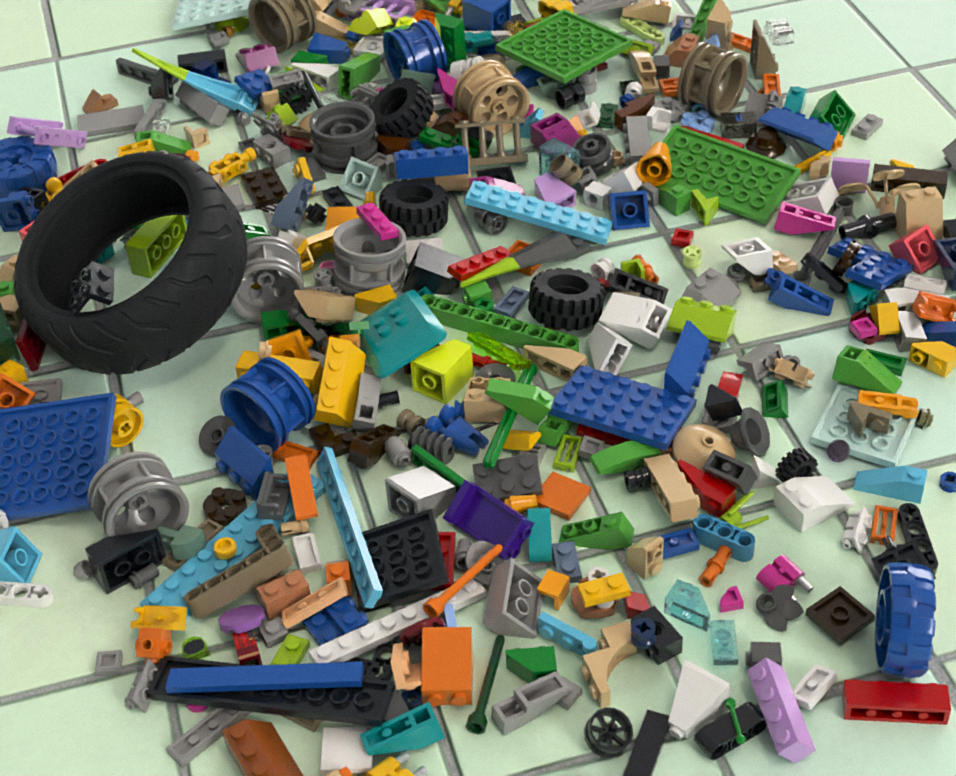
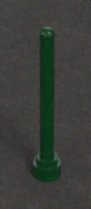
M498 635L495 639L476 710L468 716L466 729L473 734H483L486 730L488 721L485 711L505 642L503 635Z

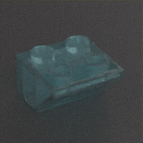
M554 137L540 145V176L547 172L552 174L549 171L551 162L563 153L579 166V150Z

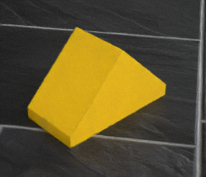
M897 302L878 303L869 307L879 335L899 334Z

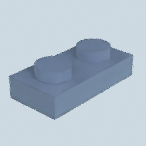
M512 286L494 307V313L513 318L529 299V291Z
M574 541L552 544L556 572L570 576V583L579 582L582 579Z

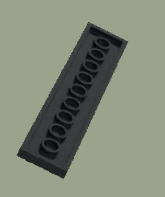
M164 656L146 694L151 700L382 727L395 690L394 681L363 678L361 687L167 693L165 687L170 669L252 665Z

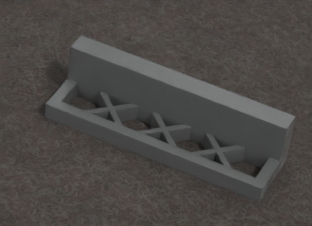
M119 57L116 60L120 75L150 84L158 72L157 69ZM172 75L174 85L179 79Z

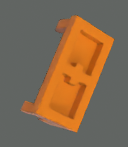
M919 291L911 307L919 318L934 322L956 321L953 317L954 312H956V300Z

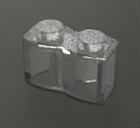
M786 18L766 21L763 29L770 43L772 42L774 46L794 43V30Z

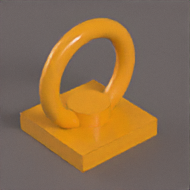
M300 329L267 340L268 345H272V355L313 361L308 349L314 344V338L312 336H303Z

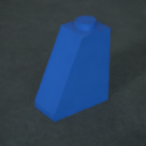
M320 33L313 34L307 48L308 52L328 55L329 64H343L351 57L348 42Z

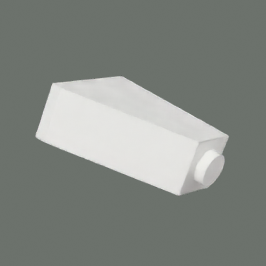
M599 323L595 325L588 339L594 368L617 375L633 345L614 330Z

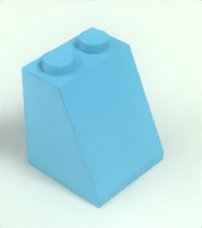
M16 526L0 530V581L30 583L43 554Z

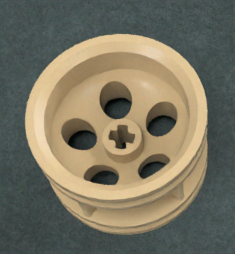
M484 60L472 65L460 76L454 88L453 102L459 112L468 115L470 123L472 121L482 123L510 120L511 116H521V119H524L529 109L530 96L526 87L518 79L514 78L502 63L495 60ZM502 86L501 91L496 93L498 87ZM502 124L503 135L513 131V124ZM495 125L485 126V130L494 134L493 138H495Z

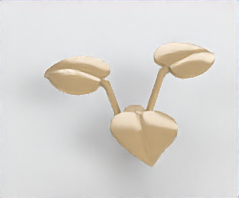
M895 169L880 171L872 176L873 181L884 180L885 196L879 198V202L867 184L863 185L861 182L843 185L838 188L837 192L841 196L867 190L875 203L876 209L879 208L880 215L890 212L895 215V196L899 195L900 191L921 189L918 183L904 184L890 190L888 194L887 180L896 179L905 174L904 170Z

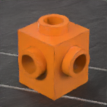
M139 628V636L135 643L136 657L145 658V663L147 659H150L153 663H159L160 659H163L164 656H169L172 651L171 630Z

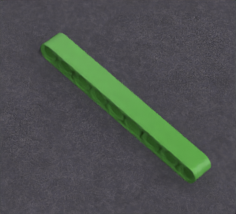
M430 294L421 296L441 325L522 349L525 345L567 348L579 352V339L573 335Z

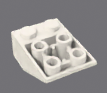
M613 292L598 322L651 350L673 309L656 300Z

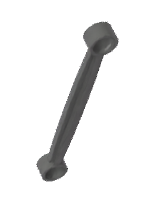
M840 196L836 198L834 213L832 214V216L836 217L834 230L821 231L810 250V253L819 261L832 241L843 217L852 213L854 201L849 197ZM802 266L801 270L792 273L791 278L797 281H804L801 283L810 286V275L813 270Z

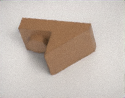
M92 89L82 110L86 114L107 111L119 106L118 100L110 93L101 96Z

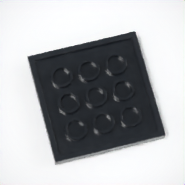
M432 509L362 532L383 589L382 596L377 600L374 608L450 583L435 514ZM354 577V583H355V589H356V595H357V601H358V607H359V609L362 610V611H366V610L372 609V608H366V607H364V604H363V601H362V598H361V595H360V592H359V589H358V586H357V583H356V580H355V577Z

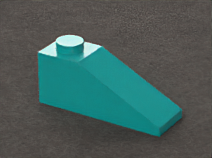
M790 86L784 107L792 110L791 113L793 114L796 111L803 113L807 89L799 86Z
M430 702L383 723L382 727H374L360 734L368 756L423 749L445 738Z

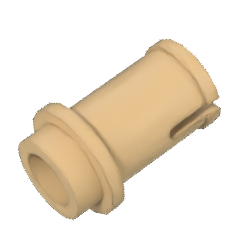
M308 519L281 522L283 537L310 532Z

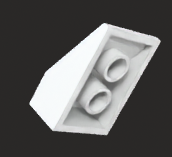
M828 177L793 184L782 202L827 214L839 194L832 178ZM782 202L778 206L777 210H780Z
M828 476L795 477L775 487L773 505L802 533L854 507L855 502Z

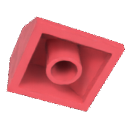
M928 224L900 237L889 245L894 258L907 260L909 264L914 265L912 271L917 274H922L939 262L934 246V240L936 239Z

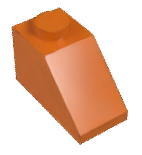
M349 560L326 562L327 585L342 577L346 582L348 595L345 597H353Z

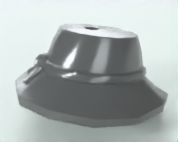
M752 407L743 408L739 421L730 427L731 441L736 447L747 449L756 457L763 455L770 446V433L767 423L759 411Z

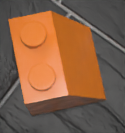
M422 627L421 692L423 704L430 702L431 706L472 705L474 667L472 627Z

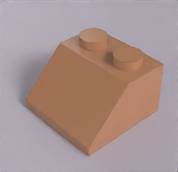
M692 33L683 34L668 45L664 55H669L670 66L682 68L691 50L700 43L699 35Z
M292 569L252 589L259 604L264 608L269 621L281 617L282 610L311 594L309 584L300 569Z

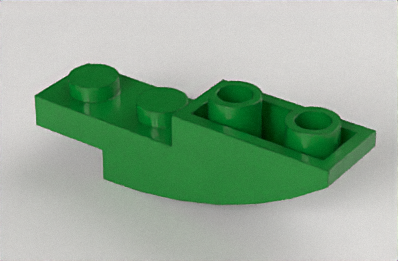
M425 127L419 136L420 142L431 145L434 149L437 147L453 148L454 146H462L460 133L453 137L433 128ZM468 137L470 155L472 158H479V140ZM486 143V148H487V150H488L489 147H490V144H487V143Z

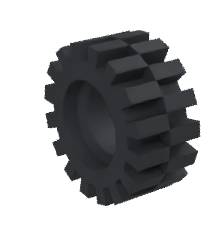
M292 82V86L288 84L287 89L284 87V92L280 93L282 105L288 103L295 115H297V112L302 114V110L306 112V107L310 108L311 105L309 103H312V95L304 84L301 85L300 82H297L296 85L295 82ZM301 94V98L297 102H291L295 95Z
M798 447V449H793L792 453L790 451L786 453L787 457H782V462L777 464L778 468L775 470L776 477L783 483L795 477L814 476L812 473L816 472L818 463L804 448Z

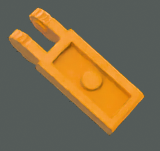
M858 391V403L892 413L893 415H901L903 418L911 419L916 418L918 415L917 408L919 402L915 398L899 394Z

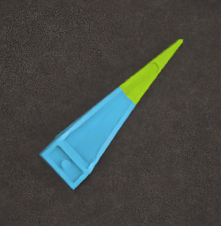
M132 49L131 52L235 111L238 109L241 112H246L251 117V112H255L260 98L254 100L238 85L185 70L138 49Z

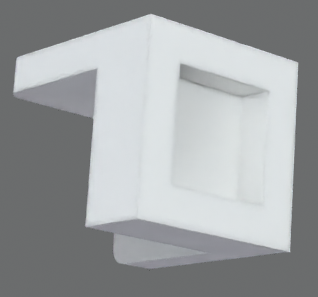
M591 101L588 109L577 112L576 116H578L583 129L598 125L601 113L595 102Z
M652 106L646 115L648 130L664 134L671 125L670 110Z

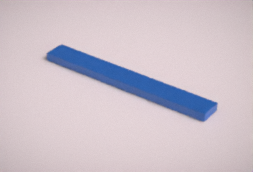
M362 661L170 669L165 688L167 693L361 687L364 665Z

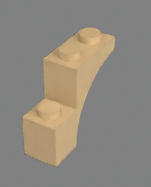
M628 621L602 628L601 639L598 640L600 650L583 655V666H580L581 676L584 681L588 680L591 697L593 700L597 699L600 708L610 706L608 678L613 669L624 659L637 654V648L631 642V626Z

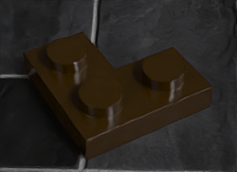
M329 423L309 428V435L319 454H321L324 447H329L333 449L335 458L349 453L351 438L357 435L354 429L335 436Z

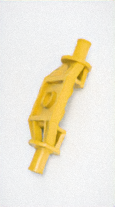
M337 227L305 238L297 249L301 259L302 272L314 268L313 259L319 258L326 252H334L333 234Z

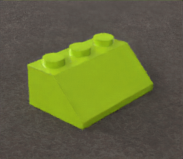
M686 296L679 298L675 302L666 330L682 333L686 320H688L709 340L725 343L733 334L737 310L732 309L731 306H716L710 301L697 302L693 301V298Z

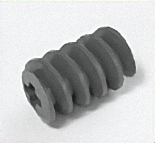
M419 426L408 440V448L410 450L417 444L444 464L451 462L454 457L455 446L453 445V438L448 437L446 439L444 434L439 436L436 431L431 434L429 428L424 431V427Z

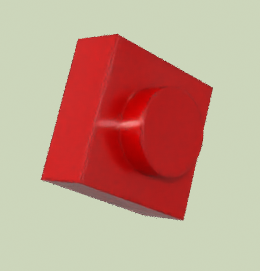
M676 228L671 239V245L679 247L690 246L694 238V231Z

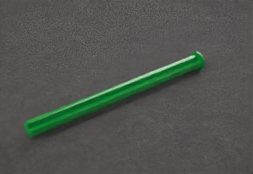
M532 362L524 363L517 383L530 385L533 376L538 372V367ZM508 407L505 409L483 459L484 468H494L517 413Z

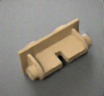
M782 357L775 359L773 365L776 367L774 370L769 368L770 371L775 372L774 377L784 381L786 377L792 379L793 385L803 389L805 385L812 387V385L807 384L809 380L814 378L815 373L812 372V369L797 365L794 372L792 369L795 363Z

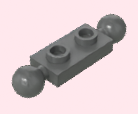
M291 307L288 310L289 319L298 322L322 347V352L325 355L328 343L326 338L328 335L321 328L317 330L315 328L317 324L310 317L305 318L300 307Z

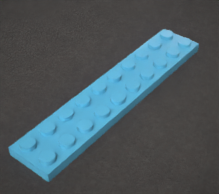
M287 473L285 474V475H287V480H285V481H283V480H278V481L281 482V483H284V482L289 483L288 474H287ZM310 474L316 501L326 491L323 481ZM291 493L283 520L259 519L256 506L257 500L254 501L211 539L206 547L198 552L197 556L190 558L142 600L140 606L187 607V619L192 613L183 598L189 591L262 549L263 547L255 535L260 527L266 524H273L280 534L282 532L281 522L285 523L296 519ZM224 537L232 538L237 546L235 556L227 560L218 559L213 549L214 543Z

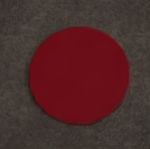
M282 133L280 139L287 146L296 150L306 149L305 152L307 153L312 152L314 144L307 139L287 136L285 133Z
M430 618L409 626L399 635L401 643L403 642L404 647L410 648L412 643L415 646H421L422 627H446L444 619Z

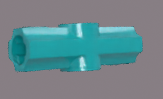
M491 31L475 34L472 32L465 33L466 52H472L475 48L493 45Z

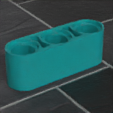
M528 508V519L535 523L528 537L529 563L552 562L550 508Z

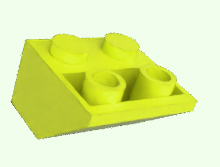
M384 8L367 9L361 13L362 16L351 21V25L347 29L368 36L383 33L384 30L393 25V22Z

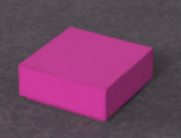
M868 317L849 323V328L859 340L876 335L878 332V328Z

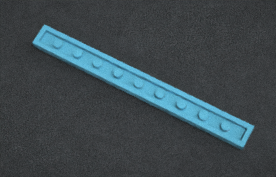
M324 447L316 464L364 607L373 609L377 600L381 598L383 589L333 449Z

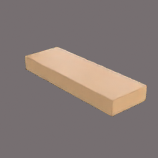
M342 577L282 610V623L286 629L348 595L344 579Z

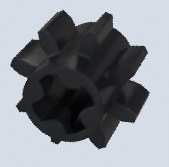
M315 203L314 206L309 204L305 210L308 213L306 218L316 225L318 222L323 223L327 218L325 214L327 210L318 203Z

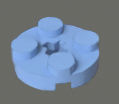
M700 110L699 112H685L681 125L712 133V129H715L716 121L707 110Z

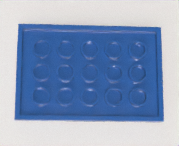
M581 365L555 396L552 408L548 414L666 451L677 432L696 407L697 399L670 392L667 389L650 386L647 383H640L626 377L613 375L610 372L593 369L590 366Z

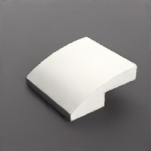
M374 726L324 728L321 774H328L336 769L339 771L347 766L351 773H367L373 768L374 755L368 756L360 734L374 728Z

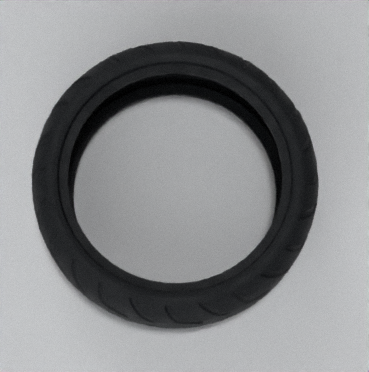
M147 151L145 153L138 152L124 155L102 163L76 178L61 190L37 216L22 241L15 264V297L21 313L30 328L54 352L70 364L82 370L106 375L111 373L121 375L132 374L135 371L140 372L160 365L162 362H166L185 352V349L190 348L202 338L227 311L241 284L247 264V238L244 224L237 208L223 189L204 168L194 161L170 152L165 154L161 151ZM170 215L189 216L187 230L179 249L166 268L150 284L130 298L108 308L90 312H79L77 316L71 314L72 282L79 278L83 268H87L91 261L95 262L115 240L131 229L156 218Z

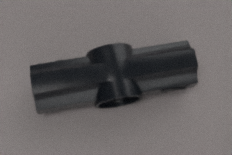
M892 212L875 217L862 215L856 222L839 226L838 232L841 240L862 236L871 239L881 231L895 228L897 221Z

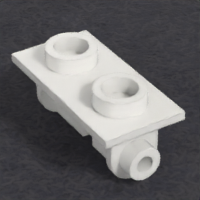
M862 505L861 512L853 511L849 514L846 524L847 530L844 531L841 539L843 548H857L859 554L862 553L863 546L867 543V533L869 528L872 527V517L868 515L865 505Z

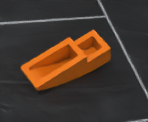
M307 455L285 458L296 521L318 517Z

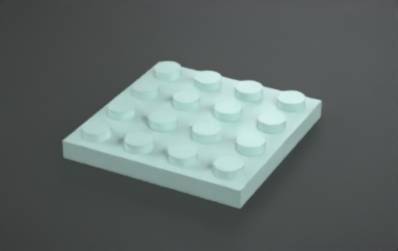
M838 384L811 436L810 443L830 449L832 442L841 440L848 445V455L885 467H896L918 419L921 408H917L918 415L916 418L910 419L903 418L901 415H892L890 430L887 434L866 428L860 438L847 419L849 403L851 400L857 402L858 391L860 390Z

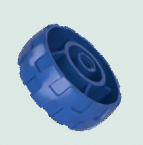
M30 136L1 139L0 198L8 197L9 193L18 192L24 186L48 191L46 188L47 180L52 177H58L57 161L50 145L34 144V138Z
M908 562L887 563L883 567L879 582L875 620L876 661L879 672L903 678H917L927 673L929 661H931L932 639L935 637L936 625L934 620V612L936 611L935 583L931 569L927 566Z

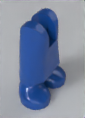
M449 404L443 406L439 417L432 416L428 419L425 430L429 428L431 434L436 431L439 436L444 434L446 439L452 437L455 449L468 455H477L480 451L479 448L483 449L489 443V440L462 417L455 420V409Z

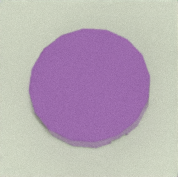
M243 605L223 613L219 617L218 623L220 630L224 633H229V630H234V633H243L257 628L261 624V620L266 619L264 608L260 605Z

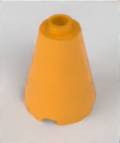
M656 142L640 158L637 163L636 173L643 183L649 182L656 187L664 185L669 181L673 170L668 146L663 142Z

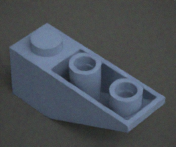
M302 177L276 206L271 221L272 225L298 233L304 211L307 209L309 195L313 190L314 181Z

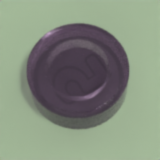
M841 439L833 440L827 447V455L834 462H842L850 454L848 443Z

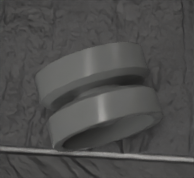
M586 134L576 140L572 146V153L576 164L581 169L590 165L596 177L607 173L615 163L610 141L604 134Z

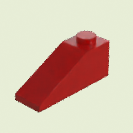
M681 459L678 461L680 472L684 473L687 483L691 484L693 493L699 496L701 509L719 518L734 505L736 487Z

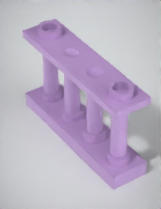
M369 0L353 16L345 14L346 20L353 21L356 18H360L362 16L361 13L367 9L384 8L393 22V25L388 28L391 29L395 27L398 18L403 17L405 14L413 16L416 13V5L413 0Z
M10 116L6 132L12 135L34 136V144L75 148L85 147L88 134L86 131L62 129L64 123L60 121Z

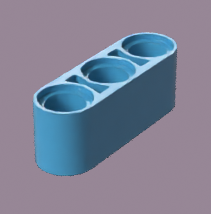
M699 514L697 518L693 519V532L701 545L715 551L722 545L727 546L731 549L729 551L732 552L731 558L741 562H747L753 558L755 537L750 532L707 514Z

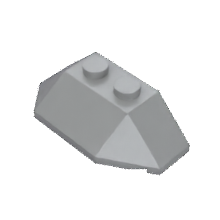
M709 268L686 287L682 297H691L694 299L693 301L697 302L710 301L716 306L730 305L741 295V291L736 280Z

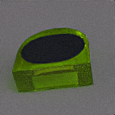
M190 637L182 645L185 658L199 660L210 655L205 641L200 637Z

